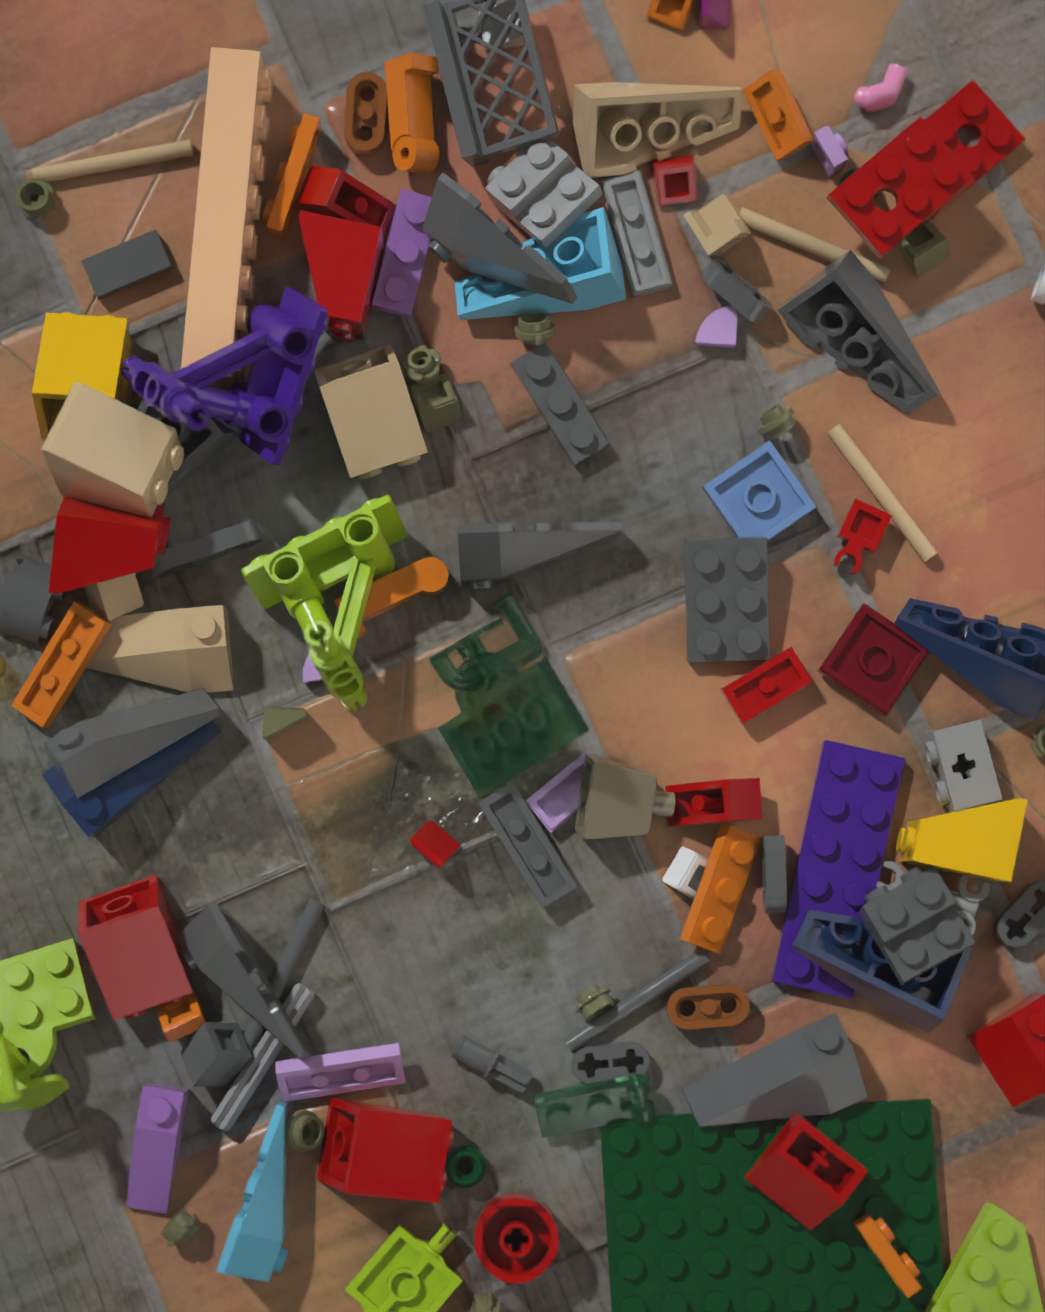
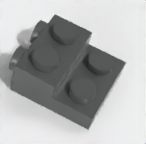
M922 865L911 869L900 877L903 884L890 891L886 885L876 888L864 897L867 904L863 905L859 911V915L901 985L976 943L955 909L956 901L935 866L927 871L923 869Z

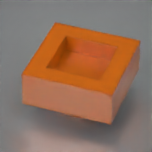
M194 989L193 993L187 994L183 1000L177 1003H162L155 1006L163 1033L169 1043L198 1030L204 1022H207L199 997Z

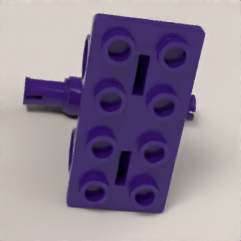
M286 287L280 307L260 305L250 312L246 324L249 335L172 374L154 362L146 363L138 356H130L122 363L129 368V371L121 368V374L127 381L131 382L134 392L145 401L146 405L154 407L169 420L176 423L184 422L192 430H201L209 423L202 415L223 419L228 425L242 427L239 437L240 442L270 464L280 465L283 454L287 452L290 445V431L294 418L302 406V392L306 379L314 368V354L319 338L326 329L327 308L298 290ZM252 363L246 383L238 382L231 385L227 390L207 387V385Z

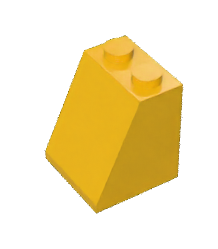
M71 312L46 313L32 388L41 440H46L75 382L85 384L126 404L128 381L122 376L121 368L129 371V368L122 364L125 359L130 357L131 338L128 318L113 315H76Z
M1017 798L909 821L907 828H900L897 837L896 852H901L900 862L917 866L922 865V867L926 868L935 866L940 871L958 875L966 874L972 878L995 883L1011 882L1028 800Z

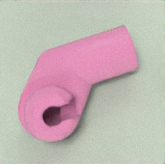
M889 64L882 83L872 85L869 88L862 86L856 91L854 96L856 106L861 109L865 108L868 112H876L894 105L907 75V69L900 65Z

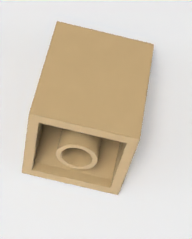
M390 344L313 369L350 478L356 476L359 479L371 478L380 474L382 467L397 463L398 466L410 465L420 460L421 454L428 452L398 359Z
M78 382L74 383L41 448L60 495L151 518L157 505H161L164 502L168 491V481L173 471H177L180 468L184 457V449L180 444L175 428Z

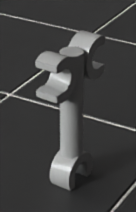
M885 861L883 867L895 873V882L887 885L877 881L875 887L878 888L886 885L890 891L903 884L900 877L904 873L897 863ZM964 874L957 884L959 895L953 892L951 894L956 901L955 909L960 917L965 920L969 932L973 935L976 929L974 916L979 901L984 900L990 891V883L984 882L979 894L972 895L966 890L969 876Z

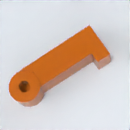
M410 52L384 62L391 150L397 169L405 172L429 174L433 172L439 161V148L434 141L431 76L439 73V66L436 56Z
M435 557L423 558L373 581L358 638L368 634L363 622L422 594L434 596L443 592L449 582V573L444 562ZM343 596L334 600L338 610Z

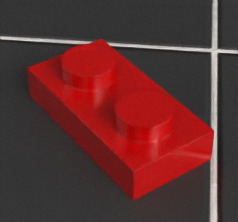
M791 646L723 687L721 692L742 725L813 681Z

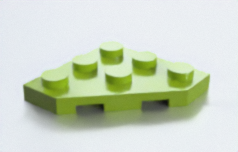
M985 1202L925 1311L1044 1312L1025 1225L993 1203Z

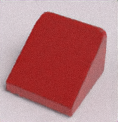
M691 155L667 157L660 161L658 159L651 161L658 206L698 201L695 163Z
M432 820L427 821L410 839V844L438 868L443 867L459 848V843Z

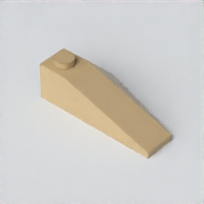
M622 82L575 84L573 127L583 172L589 177L625 175L637 170L636 166L656 158L660 161L670 157L673 151L691 144L697 146L739 129L743 89L727 86Z
M224 605L119 616L109 621L112 626L86 667L87 669L186 693L199 689H204L206 693L234 691L228 610Z

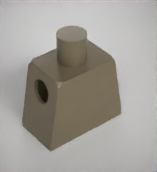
M585 754L574 830L583 839L647 835L650 831L652 815L672 817L675 810V794L673 792L656 791L657 778L647 770L596 755Z

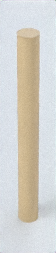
M191 139L32 168L33 179L52 182L193 156L194 153Z
M744 207L740 210L739 214L747 227L831 262H834L848 252L845 249ZM855 254L875 280L885 283L890 268Z
M841 424L831 429L827 433L885 511L892 515L891 519L923 561L926 562L937 554L936 549Z

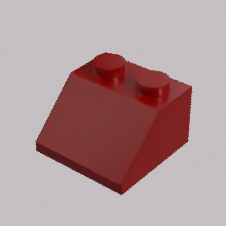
M1035 992L967 1035V1038L1011 1107L1045 1093V994Z

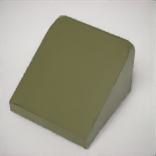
M929 219L896 245L917 276L923 275L950 256L947 238Z
M446 373L438 375L435 380L428 384H414L408 387L426 432L437 430L463 419L458 399Z
M266 706L263 717V739L267 741L307 720L308 712L304 708Z

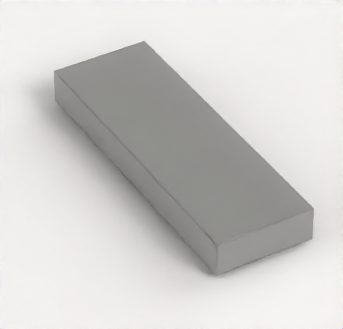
M640 170L601 180V187L632 297L635 298L672 288L670 274Z

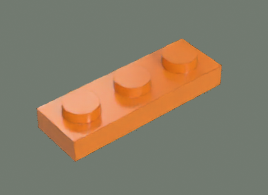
M304 113L301 124L295 123L291 129L288 147L292 148L288 162L282 161L279 165L275 184L279 185L275 200H268L262 221L267 223L266 228L269 237L282 241L286 239L297 206L296 201L306 179L322 131L319 117Z
M74 601L11 706L40 727L50 728L112 624L81 602Z
M721 823L680 940L721 954L762 840L761 837L732 825Z

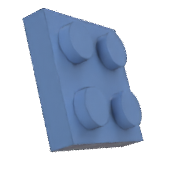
M770 440L702 487L736 537L766 536L768 542L816 508L812 499Z

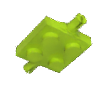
M399 1224L346 1286L345 1291L361 1304L364 1312H437L463 1281V1278L446 1264L441 1255L457 1234L451 1229L440 1242L449 1230V1227L443 1224L433 1238L427 1242L416 1238L404 1226Z

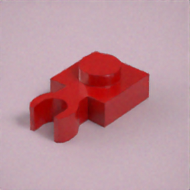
M855 498L836 536L847 543L845 548L835 555L833 567L838 566L842 556H850L854 561V567L850 575H854L862 564V550L872 554L875 553L892 515Z

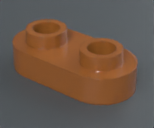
M362 72L355 75L347 87L344 135L348 147L353 152L360 155H370L377 152L385 140L387 90L386 84L380 76L371 72ZM365 91H371L375 94V97L372 101L365 102L360 98L361 94ZM362 130H368L373 135L368 141H362L358 138V134Z
M732 984L680 988L670 995L666 1004V1012L670 1021L677 1027L686 1030L735 1026L745 1020L750 1010V1001L745 991ZM725 997H731L735 1001V1008L729 1013L723 1012L720 1007V1003ZM685 1000H690L694 1004V1011L689 1016H683L679 1011L681 1002Z

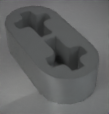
M714 258L701 274L704 281L743 316L756 324H759L773 307L759 290L719 258Z
M763 835L761 840L764 913H786L787 881L784 835Z
M1036 881L1029 884L999 915L995 921L994 931L1000 943L1009 947H1022L1028 944L1045 926V907L1040 906L1033 913L1029 909L1037 901L1034 892L1036 890L1045 892V881ZM1025 915L1028 919L1020 927L1023 933L1022 937L1012 936L1008 938L1005 935L1009 930L1005 924L1007 920L1016 922Z
M636 1042L587 1045L578 1049L571 1059L573 1074L579 1081L585 1084L636 1080L646 1074L650 1064L648 1052ZM633 1049L634 1054L642 1056L643 1060L642 1063L636 1065L635 1072L630 1073L624 1065L613 1066L612 1059L626 1057V1050ZM592 1053L595 1060H608V1067H598L594 1070V1076H587L584 1069H578V1062L585 1060V1054Z

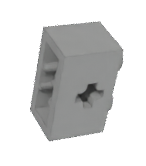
M981 719L927 734L928 742H924V752L929 766L935 765L939 781L934 782V788L940 806L946 805L947 812L949 813L1002 800ZM958 759L960 762H967L969 765V769L963 772V777L960 772L953 773L952 765L958 763Z

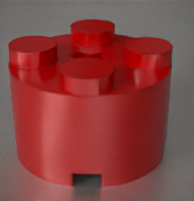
M522 1192L505 1193L489 1201L480 1212L474 1232L475 1252L484 1268L497 1279L508 1283L532 1281L542 1274L556 1257L559 1244L557 1225L550 1209L538 1198ZM512 1228H521V1233L528 1235L527 1239H521L520 1246L518 1247L512 1246L511 1239L504 1238L505 1235L512 1233Z

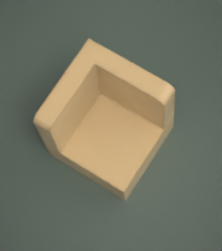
M721 194L699 211L690 210L684 214V218L709 256H720L751 234L733 203L725 194Z
M135 573L84 587L90 609L107 621L141 608L144 605Z

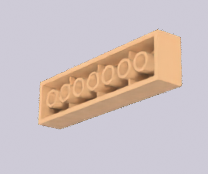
M211 47L181 369L249 335L246 326L249 316L246 300H253L255 291V275H251L250 260H257L259 237L255 235L253 223L254 220H261L262 196H259L257 181H264L266 171V157L262 156L261 141L267 142L269 137V117H266V106L264 104L265 102L271 103L273 94V78H270V67L264 65L260 51ZM248 365L207 385V387L228 389L231 385L238 383L239 379H246Z

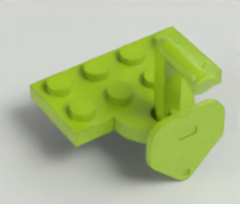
M74 938L0 961V1112L38 1109L69 1089L68 1080L62 1075L39 1076L52 1063L57 1049L56 1031L96 1019L79 948ZM23 1052L28 1053L29 1060L25 1057Z

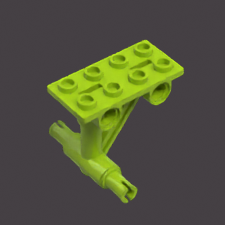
M390 495L371 499L365 502L360 509L344 517H336L329 520L324 527L307 536H299L292 539L287 546L269 555L256 557L248 566L241 569L245 580L263 609H267L281 601L284 602L290 616L297 619L304 633L305 640L310 645V659L333 697L341 700L343 706L350 711L358 710L355 705L357 701L361 708H363L368 698L366 691L363 689V675L353 658V653L372 581L392 573L395 567V559L389 546L408 536ZM347 579L336 623L333 628L322 606L324 600L321 592Z

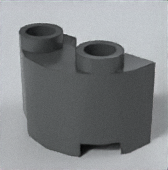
M21 554L16 558L17 564L14 572L8 570L0 588V633L41 646L43 638L48 640L55 626L56 616L50 615L55 599L63 601L67 591L59 594L48 593L51 564Z

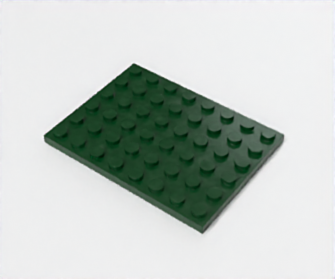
M931 1099L859 1102L830 1116H804L806 1120L860 1161L868 1170L845 1202L812 1230L808 1229L744 1178L788 1120L777 1121V1119L752 1121L748 1124L699 1128L692 1113L599 1118L611 1312H926V1307L944 1277ZM865 1213L874 1222L880 1217L896 1238L890 1242L896 1253L901 1256L906 1252L920 1271V1274L915 1279L921 1286V1289L909 1298L900 1291L854 1226L853 1222Z

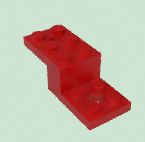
M971 80L927 119L923 120L920 116L830 192L827 200L881 259L930 216L932 219H935L1022 145L1026 138L978 84ZM966 127L972 128L978 134V143L974 146L963 145L958 139V130ZM880 191L890 192L896 200L895 208L889 211L879 209L874 202V195Z

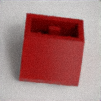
M795 1111L744 1178L808 1229L812 1230L845 1202L868 1170L860 1161Z

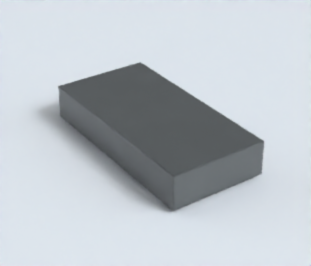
M156 229L81 260L98 300L173 269Z

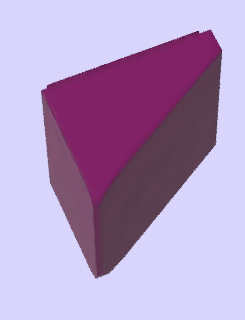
M699 0L700 29H728L730 26V0Z

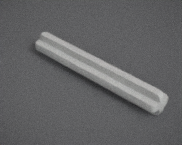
M297 983L283 1003V1007L294 1026L297 1025L314 998V992L301 983ZM268 1029L252 1052V1057L242 1068L211 1118V1122L223 1131L228 1132L232 1128L284 1045Z

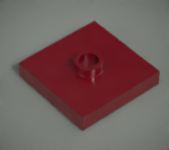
M863 603L817 672L886 717L929 651L897 627L895 623Z

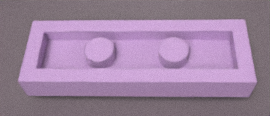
M399 1043L309 1056L306 1059L296 1058L275 1062L276 1077L282 1102L405 1083Z

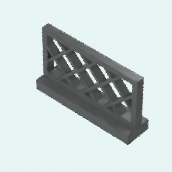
M453 0L444 4L435 1L423 5L461 156L472 167L487 163V158L560 135L525 0H515L516 6L508 20L491 12L497 0ZM484 2H487L484 8L479 5ZM471 7L481 12L469 33L458 27L455 12ZM488 17L505 25L494 46L477 37ZM518 18L520 19L522 28L515 25ZM511 30L524 35L526 42L518 59L501 50ZM461 35L467 38L464 44L462 43ZM474 42L490 50L480 71L469 66L466 59ZM498 55L515 63L504 84L487 75ZM528 56L530 57L532 66L525 63ZM521 68L533 73L536 80L528 97L511 88ZM470 72L477 76L474 82H472ZM484 80L500 88L490 109L480 105L476 98V94ZM507 93L524 101L514 122L497 114ZM538 94L540 96L541 104L535 101ZM531 106L544 112L547 123L546 128L530 132L521 127ZM480 111L487 114L483 121ZM494 118L510 126L502 142L488 145L486 131ZM517 131H519V132H521V133L524 134V135L515 137Z

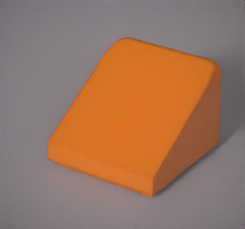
M652 0L646 17L683 31L695 0Z

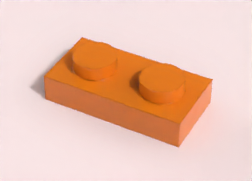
M780 69L768 71L743 89L776 161L787 159L814 141Z
M865 1213L854 1221V1226L900 1291L907 1298L919 1291L921 1286L915 1277L920 1274V1271L906 1252L901 1256L896 1253L890 1244L896 1238L880 1217L874 1222Z

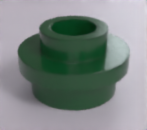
M463 1145L456 1147L446 1158L445 1170L447 1178L452 1184L461 1188H470L477 1185L483 1179L486 1172V1161L483 1154L472 1146ZM462 1159H469L474 1165L473 1170L468 1174L461 1173L457 1168L458 1162Z

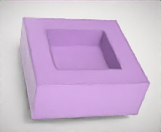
M826 125L813 133L814 141L810 143V146L830 178L844 169L848 160L846 155L849 152L839 133L833 134L830 127Z

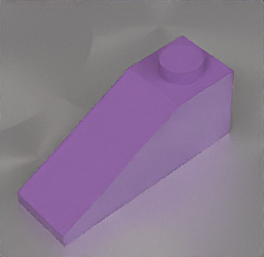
M152 1082L143 1085L134 1133L126 1207L168 1213L190 1089Z

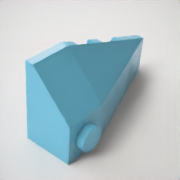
M604 208L580 215L546 249L537 241L534 242L532 238L522 243L523 249L526 245L531 246L568 279L578 297L573 304L476 273H471L455 283L457 316L460 320L590 310L626 299L623 269Z
M279 1101L276 1104L257 1157V1167L253 1170L244 1192L243 1201L245 1202L234 1219L217 1268V1272L269 1282L273 1272L281 1274L289 1252V1249L282 1247L286 1236L287 1142L285 1139V1128L287 1124V1103Z

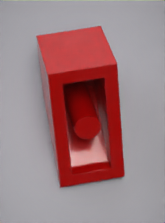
M319 166L310 167L296 203L312 213L380 226L382 237L385 235L396 208L395 203L342 169Z
M760 778L723 779L665 786L666 792H673L675 794V810L672 817H668V827L763 819Z

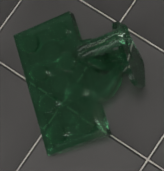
M511 591L503 595L496 602L494 609L502 612L519 641L496 653L486 650L481 640L505 624L502 618H499L429 658L439 678L444 684L454 689L455 698L461 710L460 714L440 726L438 730L479 799L590 731L547 657L521 673L517 670L539 658L543 650L540 638L519 604L513 598V592ZM460 654L464 662L456 669L451 659Z

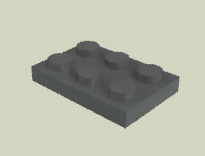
M767 537L684 539L687 662L770 660Z

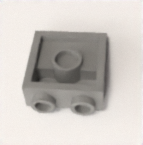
M550 139L518 148L517 157L507 167L498 166L491 172L488 178V185L485 187L493 205L545 249L603 194L600 185L574 165L569 154Z

